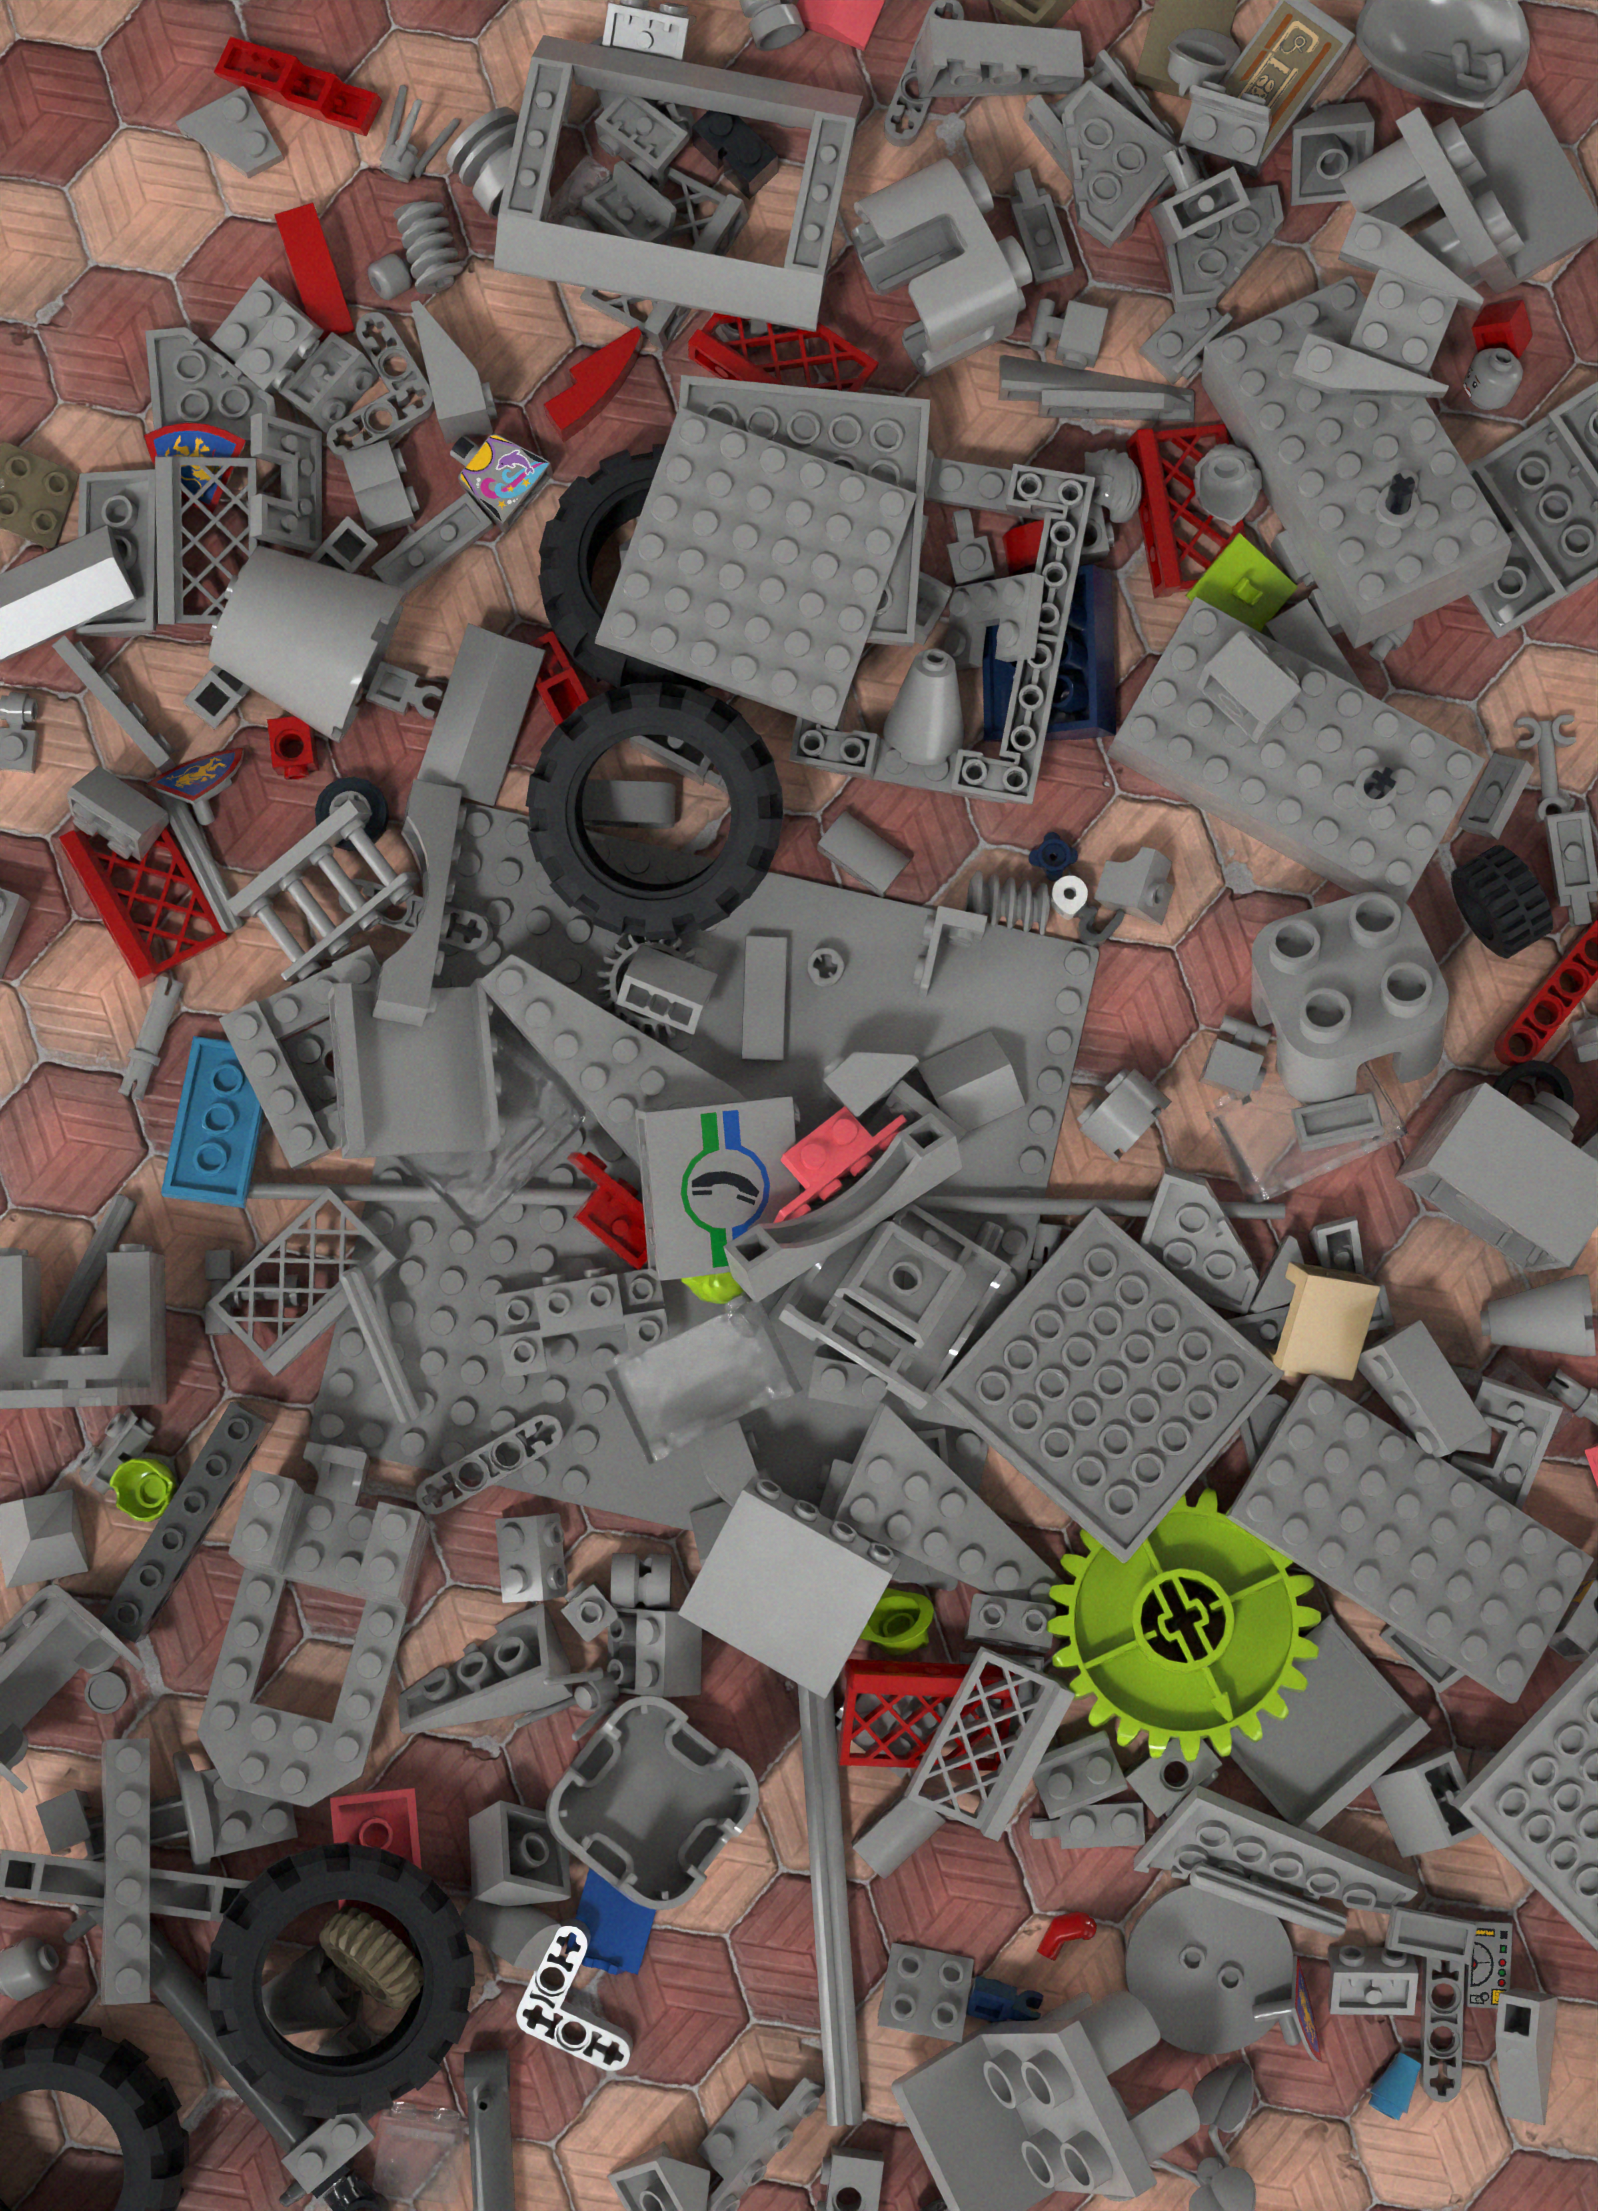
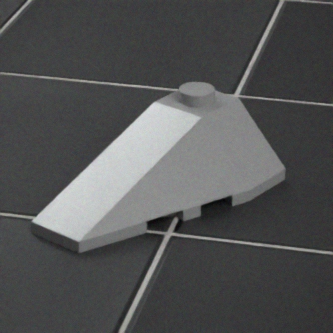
M541 1604L505 1619L495 1626L497 1630L495 1635L479 1646L473 1642L463 1649L465 1656L447 1669L438 1667L398 1696L400 1731L403 1734L528 1713L572 1697V1684L545 1686L543 1682L547 1677L571 1674L569 1660L547 1607Z

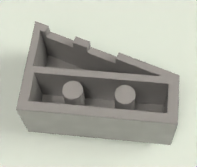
M1421 1319L1385 1334L1362 1349L1357 1368L1414 1435L1420 1447L1425 1452L1432 1453L1434 1458L1451 1454L1489 1428Z

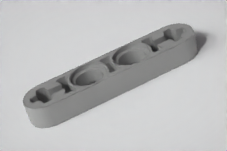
M935 0L929 7L885 116L884 135L888 142L894 146L906 147L915 142L934 98L912 99L905 91L907 84L918 81L915 58L916 47L929 17L940 18L939 16H942L945 11H949L952 13L951 19L963 20V7L957 0ZM904 109L912 110L908 121V128L910 129H905L902 134L895 132L896 125L894 123H900Z
M351 879L359 892L363 888V894L369 898L374 897L385 887L364 879ZM339 893L340 906L344 911L352 915L354 911ZM412 895L405 901L407 912L402 919L397 921L389 919L386 908L381 913L384 918L378 924L413 934L422 916L423 897ZM444 904L443 913L450 914V921L446 938H439V943L468 952L477 953L484 951L493 940L491 924L476 913ZM476 922L477 928L482 931V935L480 938H473L471 943H469V938L466 935L453 931L455 923L466 928H473Z
M541 1414L531 1418L422 1481L416 1490L415 1499L417 1505L428 1514L437 1515L446 1512L557 1448L564 1438L562 1423L558 1418L549 1414ZM540 1421L546 1426L553 1424L556 1428V1431L551 1435L553 1442L547 1445L544 1440H540L532 1444L531 1447L536 1453L528 1456L526 1444L517 1434L524 1430L526 1438H529L538 1432L536 1424ZM506 1441L515 1443L520 1450V1458L512 1466L501 1464L496 1456L499 1445ZM469 1462L477 1463L484 1472L482 1482L475 1487L465 1485L460 1478L462 1467ZM451 1472L455 1486L463 1495L456 1498L455 1491L452 1490L442 1496L443 1505L441 1507H438L434 1502L427 1504L424 1499L429 1494L427 1487L433 1484L437 1489L447 1485L450 1482L444 1475Z
M1423 1956L1420 2064L1422 2066L1419 2070L1420 2086L1434 2101L1441 2103L1449 2102L1458 2095L1461 2088L1465 1964L1445 1961V1969L1448 1972H1454V1977L1444 1974L1432 1975V1970L1441 1972V1959ZM1439 1984H1449L1453 1988V2000L1446 2006H1436L1432 2001V1990ZM1437 2027H1448L1453 2036L1451 2044L1445 2049L1434 2048L1430 2041L1431 2033ZM1430 2056L1440 2059L1452 2058L1451 2063L1443 2061V2074L1451 2080L1450 2084H1443L1442 2091H1438L1430 2083L1431 2078L1438 2077L1439 2064L1435 2060L1430 2061Z

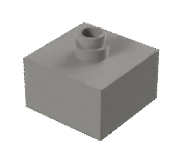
M1484 1082L1449 1097L1394 1178L1527 1272L1569 1267L1598 1226V1161L1571 1143L1574 1135L1570 1130L1574 1128L1579 1119V1114L1561 1099L1544 1091H1541L1531 1102L1532 1105L1523 1104L1520 1107ZM1514 1231H1517L1536 1246L1533 1248L1515 1238L1512 1234Z

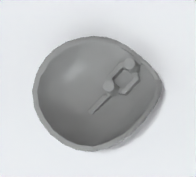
M1368 0L1359 14L1355 28L1357 46L1380 78L1412 94L1454 107L1485 109L1497 106L1506 100L1515 90L1524 74L1530 50L1529 30L1517 0Z

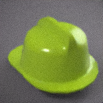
M886 1588L859 1638L875 1642L883 1652L893 1656L905 1655L917 1648H926L929 1643L928 1626L932 1622L934 1615L932 1602L921 1594Z

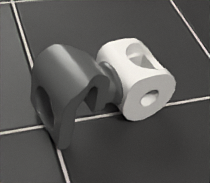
M1068 875L1061 877L1056 881L1050 893L1052 908L1064 919L1070 920L1077 917L1080 919L1077 933L1084 945L1095 948L1102 946L1124 919L1123 910L1118 909L1115 917L1098 934L1093 930L1092 924L1099 909L1095 906L1089 907L1087 905L1088 890L1086 884L1076 876Z

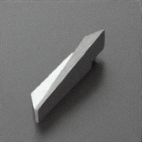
M1002 355L999 359L998 400L1039 402L1038 417L1174 422L1194 421V391L1191 389L1089 370H1077L1062 365Z

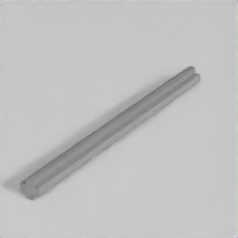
M798 1684L827 2125L835 2127L842 2125L853 2126L863 2123L834 1696L833 1688L827 1698L824 1699Z

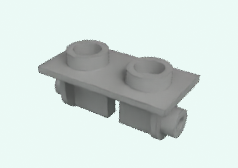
M130 1406L123 1415L121 1413L116 1414L106 1427L105 1434L107 1436L98 1448H90L80 1462L79 1467L81 1471L79 1475L83 1484L88 1486L91 1480L94 1479L95 1481L91 1486L103 1495L109 1489L114 1490L109 1485L110 1479L118 1465L125 1462L119 1456L122 1452H125L132 1458H138L154 1437L152 1432L156 1427L143 1417L137 1423L138 1417Z

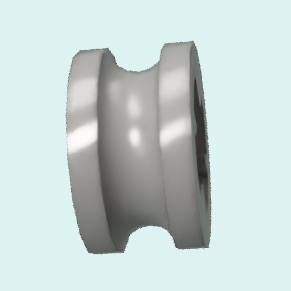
M821 948L810 955L807 962V973L814 984L821 987H829L835 985L843 975L844 962L837 951L830 948ZM822 957L831 958V965L837 967L834 975L829 972V978L819 977V969L813 968L817 960L822 963Z

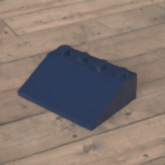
M1093 564L1078 566L1045 741L1082 740L1116 735L1112 575ZM996 579L982 580V581H980V582H985V581H990V580H996ZM999 625L986 627L982 657L984 741L1002 742L1017 661L1005 662L995 659L996 637Z

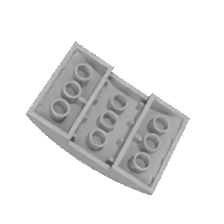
M1598 381L1550 411L1545 418L1481 459L1477 458L1466 465L1512 542L1501 579L1467 595L1496 640L1526 624L1598 579Z

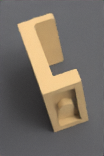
M1289 1261L1285 1278L1294 1283L1296 1287L1277 1350L1265 1348L1264 1355L1288 1377L1298 1378L1300 1373L1313 1374L1325 1383H1335L1336 1378L1353 1381L1380 1286L1359 1273Z

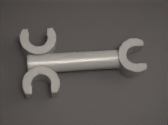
M1569 714L1561 715L1553 722H1537L1530 717H1522L1514 722V728H1527L1531 734L1529 740H1519L1515 744L1516 749L1528 750L1534 745H1538L1542 801L1535 809V819L1538 823L1544 822L1547 806L1554 807L1558 814L1569 812L1567 803L1558 794L1554 745L1565 748L1576 742V737H1564L1559 732L1560 725H1569L1574 722V716Z

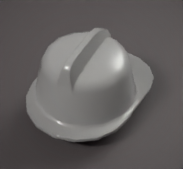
M1199 28L1187 29L1168 45L1170 51L1168 75L1179 84V96L1184 97L1189 94L1191 85L1201 87L1203 81L1219 84L1226 71L1239 58L1241 54L1240 49L1231 39L1220 33Z

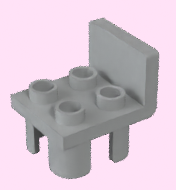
M1526 89L1519 91L1459 128L1453 116L1433 128L1421 109L1417 107L1395 121L1403 135L1402 138L1339 176L1350 201L1357 211L1394 224L1400 229L1441 205L1446 217L1411 238L1471 288L1486 281L1495 294L1508 291L1598 238V214L1534 96Z
M1128 1991L1112 1992L1093 2004L1089 1993L1081 1992L1036 2021H997L987 2024L962 2038L961 2043H954L897 2078L891 2086L894 2097L949 2211H1026L1055 2191L1138 2197L1157 2184L1149 2164L1196 2134L1200 2128L1197 2109L1189 2092L1185 2089H1172L1132 2115L1124 2104L1118 2090L1111 2087L1107 2079L1108 2075L1155 2046L1160 2039L1159 2030L1149 2011L1137 1997Z

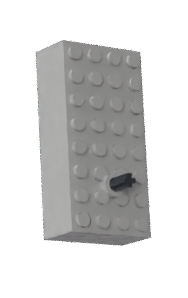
M1352 275L1205 344L1201 384L1237 447L1245 449L1252 455L1256 469H1259L1262 474L1263 492L1285 530L1287 529L1297 551L1355 649L1501 579L1512 542L1425 397L1328 394L1290 379L1307 333L1348 348L1366 303V298Z
M1196 596L1106 753L1107 756L1354 895L1370 891L1384 892L1398 897L1405 903L1486 759ZM1239 631L1247 637L1253 635L1259 639L1268 650L1267 656L1278 667L1281 664L1287 666L1299 679L1297 685L1302 689L1291 710L1257 744L1196 687L1204 666Z

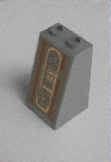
M1279 0L1219 84L1226 88L1225 93L1229 96L1241 99L1242 93L1252 94L1265 99V106L1271 108L1273 121L1257 169L1228 160L1235 170L1243 174L1249 173L1254 178H1257L1290 135L1292 126L1303 118L1340 70L1355 34L1308 0Z

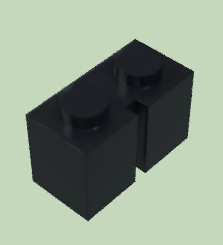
M708 110L692 126L693 146L718 170L724 165V176L749 200L778 173V154L738 115Z

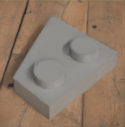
M244 86L176 121L183 135L186 137L189 135L206 147L208 152L219 159L229 162L235 170L248 179L284 160Z

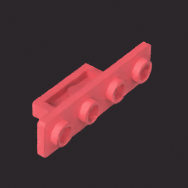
M845 1106L783 1154L780 1161L806 1190L779 1211L774 1223L792 1220L811 1213L810 1205L821 1198L826 1202L843 1187L840 1181L850 1173L854 1177L862 1174L874 1162L871 1157L881 1149L885 1152L895 1136L903 1130L908 1120L901 1114L872 1137Z

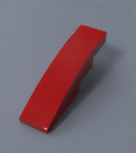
M234 37L229 38L214 70L218 77L239 87L244 86L246 90L306 116L363 136H367L383 102L377 93L345 84L336 74L303 65L296 56Z

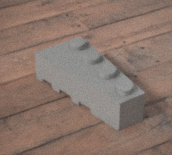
M929 17L915 50L919 98L1069 94L1078 88L1085 78L1081 32L1067 30L1063 27L1041 28Z

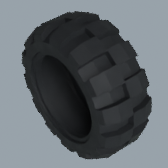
M652 444L653 452L630 456L628 449H625L600 460V469L587 479L578 476L558 499L560 508L554 519L546 522L539 548L541 567L540 575L538 576L546 616L558 642L562 643L571 654L574 664L597 683L604 680L619 688L633 683L665 681L693 686L694 689L704 692V690L713 686L595 644V639L605 611L599 605L591 590L592 572L596 558L604 543L619 527L640 516L666 444Z
M665 681L633 683L605 691L578 706V709L567 719L557 725L540 751L542 753L534 773L530 775L525 805L529 807L530 831L527 832L536 862L540 861L552 882L549 886L569 908L573 906L592 919L591 924L620 936L622 933L644 936L646 940L677 939L679 935L700 929L704 931L730 917V914L745 900L750 899L767 875L779 846L784 818L782 786H780L774 765L775 761L761 735L754 731L740 712L719 697H713L694 689L693 686ZM666 735L689 743L711 760L726 784L731 804V823L724 848L709 866L685 880L667 884H652L626 877L610 867L601 858L587 835L583 820L582 801L588 776L596 762L609 748L624 739L634 736Z
M349 1842L319 1844L315 1848L293 1855L290 1853L262 1869L263 1872L245 1889L240 1890L223 1914V1921L215 1940L211 1943L206 1971L208 2009L216 2038L231 2066L234 2065L249 2082L251 2088L274 2104L278 2105V2103L297 2109L301 2111L302 2115L335 2119L336 2115L361 2113L363 2117L394 2106V2100L414 2088L419 2091L442 2069L439 2064L452 2045L459 2043L470 2015L467 2009L471 1987L475 1986L474 1958L465 1934L464 1927L466 1926L451 1898L443 1892L431 1876L407 1859L376 1846L355 1845ZM346 1899L368 1902L387 1910L402 1924L411 1940L415 1958L420 1961L423 1967L424 1985L420 1988V1993L411 2001L399 2024L377 2044L363 2051L342 2056H324L305 2051L286 2040L275 2029L265 2013L261 1982L268 1952L279 1933L302 1912L316 1905L334 1900Z
M69 2022L62 2028H48L42 2023L14 2031L0 2041V2105L3 2101L15 2095L34 2090L62 2091L87 2101L111 2124L123 2153V2188L114 2211H176L184 2193L182 2188L184 2170L189 2165V2132L180 2126L177 2111L182 2105L167 2077L159 2080L145 2064L150 2058L147 2054L125 2038L120 2043L101 2036L102 2031L100 2027ZM0 2198V2211H11Z

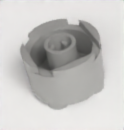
M1124 1067L1104 1088L1110 1093L1107 1099L1102 1102L1099 1098H1096L1077 1118L1082 1124L1079 1130L1115 1163L1123 1155L1118 1148L1126 1153L1161 1114L1162 1111L1156 1106L1159 1104L1165 1110L1172 1102L1136 1068L1130 1072Z

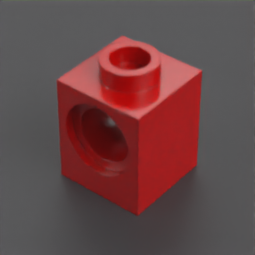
M295 716L267 719L272 768L278 775H284L286 780H299L308 778L309 772L319 771L315 729ZM294 740L302 741L304 748L299 756L295 758L284 756L285 746L289 742Z

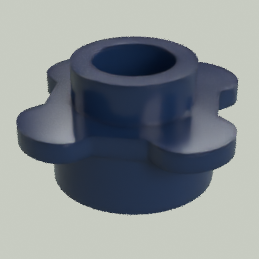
M1051 832L1044 836V842L1037 850L1030 852L1029 863L1034 867H1040L1046 873V878L1049 881L1055 882L1063 876V871L1069 864H1074L1077 861L1078 853L1076 849L1069 848L1064 841L1060 840V836L1057 833ZM1050 854H1056L1057 859L1055 861L1050 860Z

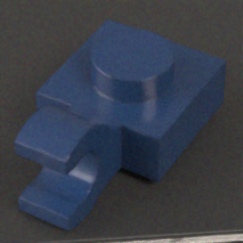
M976 1976L969 1992L966 2015L990 2022L1007 2021V2019L1036 2021L1041 2017V2013L1031 2011L1027 2007L1039 2009L1044 1996L1033 1990H1027L1020 1995H1016L1017 1987L1004 1984L996 1979Z

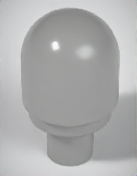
M1414 621L1376 638L1375 644L1369 651L1370 656L1378 661H1383L1390 650L1396 651L1399 647H1402L1413 631Z

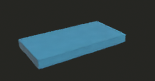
M193 1036L161 1190L163 1197L246 1208L264 1111L230 1041Z

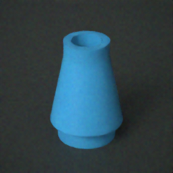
M1399 2052L1395 2061L1369 2091L1372 2096L1368 2104L1386 2116L1399 2121L1402 2113H1408L1417 2075L1422 2065L1411 2057Z

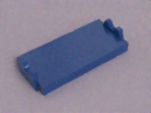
M589 1868L575 1919H579L587 1925L591 1935L588 1949L581 1964L589 1968L602 1969L614 1975L624 1973L625 1971L638 1975L656 1910L632 1902L591 1868ZM574 1933L570 1934L565 1954H569L572 1945L576 1943L577 1935Z

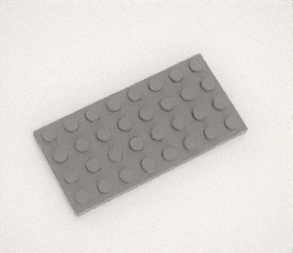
M1313 1374L1304 1381L1226 1515L1227 1519L1510 1704L1518 1701L1594 1558L1440 1457L1434 1458L1432 1453L1425 1452L1417 1442Z

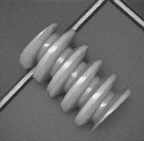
M412 202L399 207L393 212L394 217L398 219V231L403 234L401 241L403 247L407 249V261L412 264L410 269L412 277L417 280L415 283L416 290L421 294L439 293L450 288L455 283L454 276L463 270L461 263H449V261L458 256V251L453 247L444 248L454 238L452 233H440V231L449 226L447 218L436 217L445 210L443 203Z
M976 871L969 883L964 911L969 912L972 910L973 913L984 916L986 913L990 914L991 926L995 927L1001 917L1004 916L1006 917L1007 928L1011 930L1018 919H1021L1023 930L1027 933L1034 922H1037L1040 935L1044 936L1051 905V896L1048 894L1047 884L1041 883L1036 892L1033 893L1031 881L1024 880L1019 890H1016L1013 877H1008L1003 887H1000L997 874H992L988 882L984 884L982 872Z

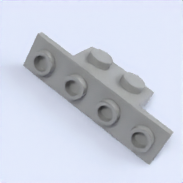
M804 2077L780 2108L756 2085L749 2083L696 2150L724 2179L707 2200L706 2211H737L740 2206V2198L750 2186L757 2184L763 2178L767 2171L766 2165L776 2152H780L788 2146L793 2138V2131L801 2120L809 2117L817 2109L820 2103L819 2097L825 2091V2087L821 2083Z

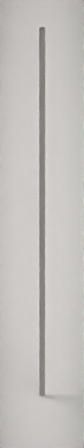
M251 1182L247 1199L316 1200L328 1188H331L342 1201L583 1205L594 1189ZM637 1190L639 1194L636 1196V1199L643 1204L642 1190ZM835 1194L826 1202L819 1198L810 1205V1208L817 1210L835 1200L841 1194ZM920 1196L912 1203L925 1212L1087 1215L1096 1206L1106 1216L1148 1217L1153 1200ZM1219 1202L1228 1218L1285 1219V1203Z

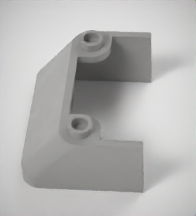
M49 1585L38 1591L0 1630V1774L22 1794L28 1787L11 1771L13 1766H16L23 1760L28 1747V1738L21 1730L81 1667L89 1674L106 1671L114 1665L120 1655L138 1671L145 1666L102 1622L58 1585Z

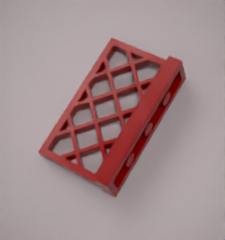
M714 313L702 330L697 329L688 341V358L719 379L786 385L781 380L780 371L803 367L806 385L798 387L838 391L849 388L848 392L860 393L879 365V362L820 322L817 324L816 332L802 331V329L796 328V332L773 335L772 324L766 323L768 336L745 339L742 321L750 319ZM736 322L740 340L722 342L712 334L720 324ZM820 337L828 343L830 354L807 357L804 339ZM798 340L801 358L778 362L775 344ZM770 345L773 363L756 365L748 359L747 348ZM835 348L838 349V350L841 351V352H840V353H835ZM741 349L742 355L735 350ZM854 360L864 367L858 378L840 380L837 362ZM831 363L835 381L812 384L808 366ZM768 372H775V377Z
M1225 424L1153 432L1152 428L1139 429L1126 441L1128 457L1135 463L1142 478V499L1138 513L1154 599L1170 597L1173 593L1189 591L1199 580L1183 581L1180 564L1187 555L1205 568L1202 573L1203 575L1238 533L1246 538L1243 519L1235 526H1232L1233 531L1225 539L1208 526L1214 516L1209 514L1206 520L1202 522L1185 509L1196 494L1193 480L1178 470L1187 455L1197 462L1205 457L1194 448L1200 438L1215 436L1217 445L1224 443L1229 445ZM1186 439H1193L1190 444L1184 441ZM1170 441L1184 451L1174 466L1160 456L1158 443ZM1163 470L1168 473V475L1165 478ZM1172 477L1191 490L1181 505L1167 494L1166 485ZM1171 510L1175 512L1173 517L1171 516ZM1179 516L1198 529L1189 544L1175 535L1173 524ZM1202 533L1221 547L1211 562L1192 548ZM1178 549L1182 551L1180 556L1178 554Z
M166 827L160 834L163 842L156 840L151 847L169 851L173 859L168 873L145 867L151 848L141 860L140 865L118 859V854L114 851L112 856L94 852L88 841L93 836L82 830L76 833L72 830L59 837L61 848L140 988L155 981L154 978L228 940L226 933L222 931L213 910ZM100 861L109 863L107 872H105ZM115 865L137 871L131 892L114 887L110 881ZM176 865L183 877L174 875ZM143 873L166 880L160 900L137 894ZM171 881L188 886L191 890L192 897L188 908L165 902ZM119 896L129 898L126 907ZM135 900L157 907L151 927L133 922L130 913ZM196 901L203 913L193 910ZM163 909L186 915L180 935L157 929ZM191 917L208 921L215 935L201 942L185 937ZM139 931L149 934L146 943ZM154 936L177 942L173 956L159 964L156 963L150 952ZM182 944L192 946V947H190V948H188V949H186V950L180 952V951H181V948H182Z
M848 1659L845 1663L844 1672L847 1684L837 1758L839 1765L918 1768L923 1758L921 1754L928 1749L937 1729L921 1740L911 1726L928 1712L941 1724L943 1718L934 1707L946 1697H955L971 1664ZM985 1665L979 1676L982 1688L1005 1679L1002 1668L997 1665ZM1009 1671L1010 1677L1015 1676L1013 1672ZM1019 1684L1016 1685V1686H1014V1689H1015V1692H1016L1017 1697H1018ZM976 1685L974 1686L972 1692L977 1690ZM1008 1689L986 1697V1700L1001 1699L1000 1710L1011 1707L1013 1703ZM857 1693L875 1694L882 1702L864 1718L855 1709ZM882 1694L890 1696L886 1699ZM905 1695L916 1696L923 1705L904 1720L894 1709L893 1705ZM924 1696H932L929 1700L924 1698ZM980 1699L964 1705L960 1713L961 1720L969 1714L976 1720L981 1718L975 1711L982 1704ZM889 1710L900 1724L881 1739L869 1725ZM855 1717L858 1723L853 1726V1720ZM1010 1718L994 1723L1000 1740L1008 1737ZM989 1726L978 1729L968 1738L971 1748L987 1734L993 1739ZM864 1729L877 1742L865 1753H850L851 1740ZM907 1731L916 1741L917 1745L905 1755H895L888 1745ZM959 1737L953 1739L959 1746L947 1756H942L943 1761L966 1753L964 1744ZM882 1750H884V1752H885L886 1754H879V1753H880ZM998 1752L994 1753V1758L975 1760L979 1771H996L1001 1763ZM969 1762L953 1770H972Z

